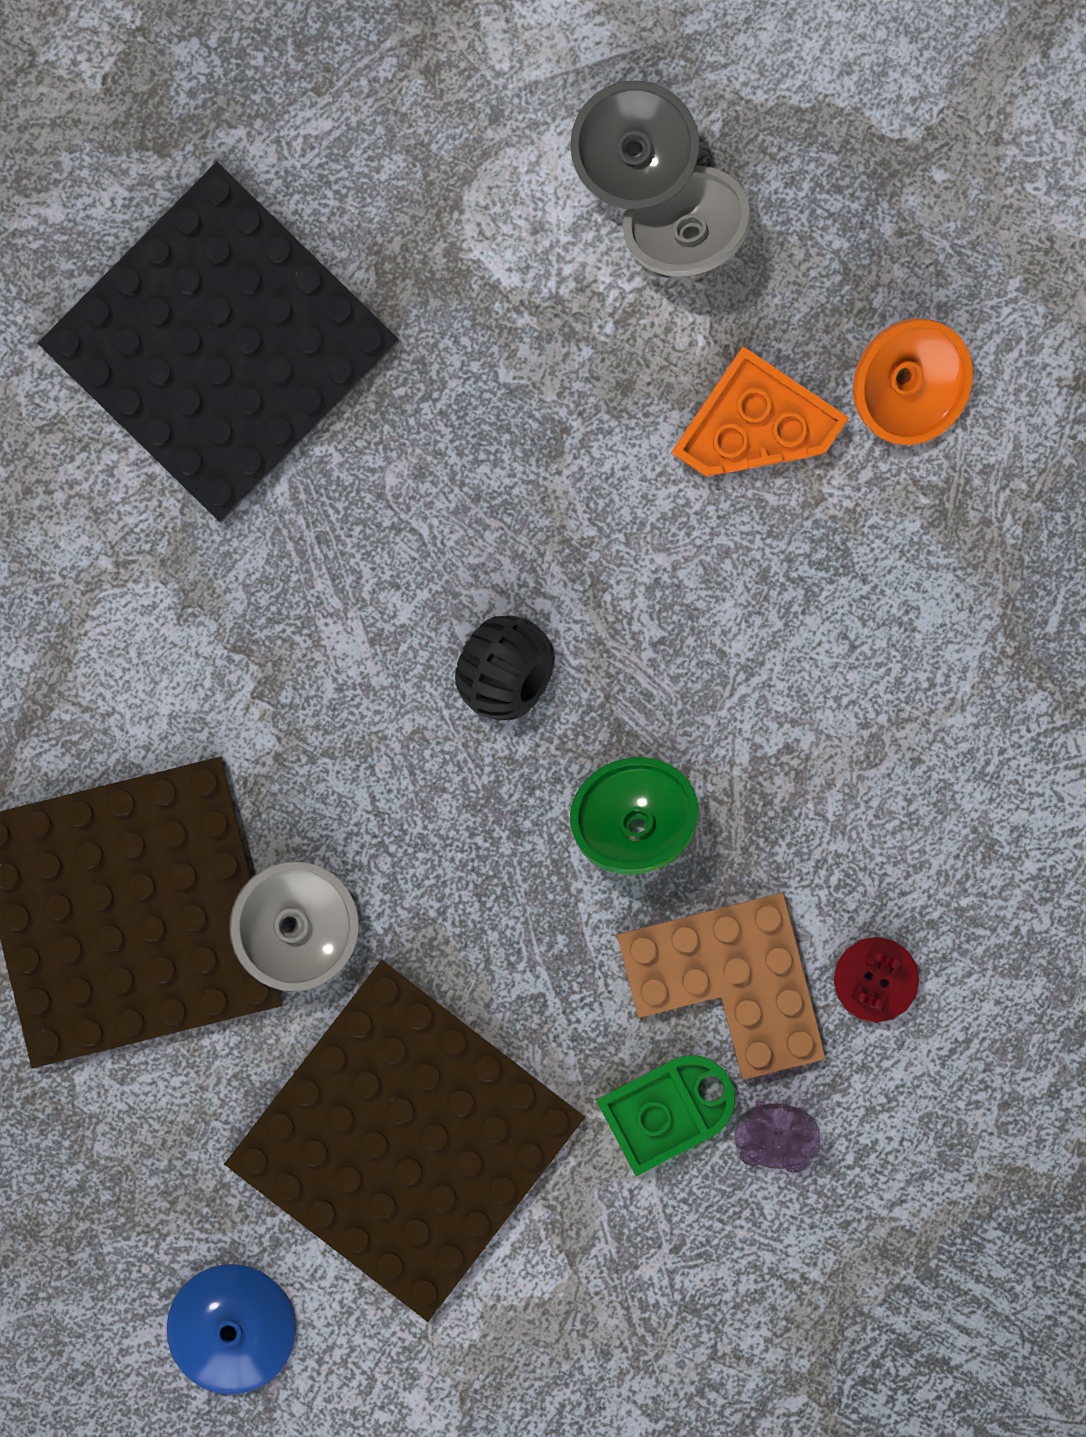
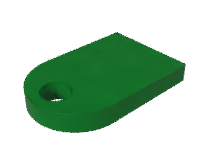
M684 1055L676 1057L597 1098L596 1101L635 1176H638L719 1133L732 1116L735 1105V1093L729 1076L716 1062L699 1055ZM707 1076H715L722 1081L723 1092L716 1100H705L699 1094V1083Z

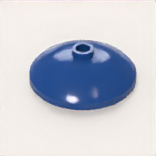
M240 1264L218 1265L198 1273L180 1289L174 1298L168 1314L167 1341L175 1363L192 1382L216 1393L241 1394L265 1385L286 1364L292 1352L296 1335L294 1311L284 1290L264 1272ZM226 1325L233 1326L237 1331L236 1338L233 1340L224 1339L221 1335L222 1327Z

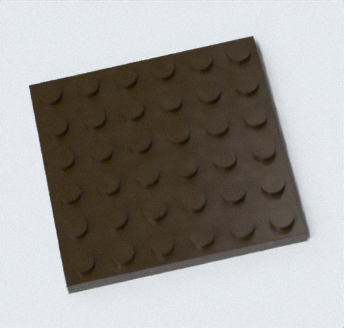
M221 756L0 811V942L32 1069L283 1006L279 989L265 985L249 974L238 960L231 942L230 917L232 908L239 892L251 879V874Z
M382 959L224 1165L425 1321L429 1322L578 1128L585 1115Z

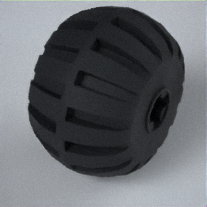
M513 615L492 617L483 622L471 634V638L469 641L467 640L463 647V652L459 656L455 671L457 690L463 701L482 717L497 721L518 719L536 705L540 696L543 695L547 688L546 686L551 679L552 669L554 668L555 656L553 646L547 635L528 619Z

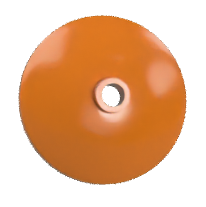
M927 318L902 320L881 331L864 350L854 374L853 398L856 410L863 423L878 437L899 445L924 443L945 432L962 413L972 389L973 365L968 348L961 337L951 328ZM904 368L902 378L896 380L898 372Z

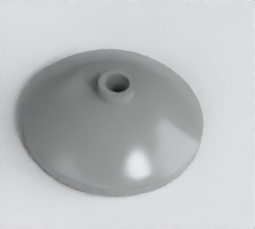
M695 166L689 181L673 198L652 208L641 210L626 209L623 231L630 252L644 267L668 276H691L709 271L721 265L735 254L748 234L751 223V209L744 189L733 177L715 168Z
M291 861L278 863L258 872L239 892L230 917L232 946L242 966L261 983L285 991L312 989L335 977L350 959L358 936L357 909L346 886L328 870L305 862ZM291 916L295 921V927L291 932L286 933L282 929V921L286 917Z

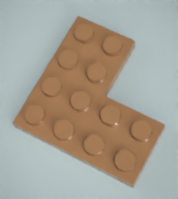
M783 892L617 934L638 1018L721 997L742 1080L826 1059Z

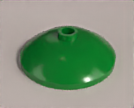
M647 757L620 759L599 768L580 786L573 799L570 811L572 834L584 856L602 869L629 875L651 872L675 860L689 846L696 833L699 821L698 801L689 780L672 765ZM636 827H645V829L642 832H632L633 829Z

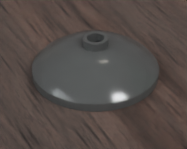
M646 81L619 82L597 92L580 110L571 133V157L575 171L583 185L601 201L617 208L629 210L652 208L673 198L689 181L699 154L698 130L687 106L668 89ZM638 144L642 149L641 155L630 157L626 153L627 146Z

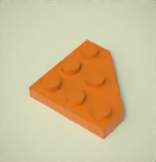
M743 346L675 445L671 454L704 477L821 456L827 452L849 417Z

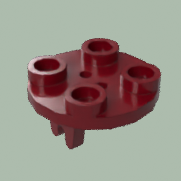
M881 937L859 939L853 945L846 948L836 963L833 977L835 995L845 1010L861 1020L875 1023L893 1020L907 1011L916 998L920 981L917 964L908 950L894 940ZM867 972L872 974L871 980L865 979L864 976ZM882 979L888 981L886 987L881 986L880 982Z

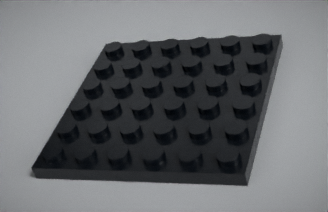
M216 161L37 344L195 499L222 523L376 367L400 340Z

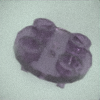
M756 1100L755 1107L742 1114L735 1126V1144L740 1151L739 1158L747 1165H761L771 1169H785L789 1172L797 1173L806 1169L808 1161L818 1151L820 1147V1128L814 1118L807 1113V1108H797L777 1103L764 1104L763 1101Z

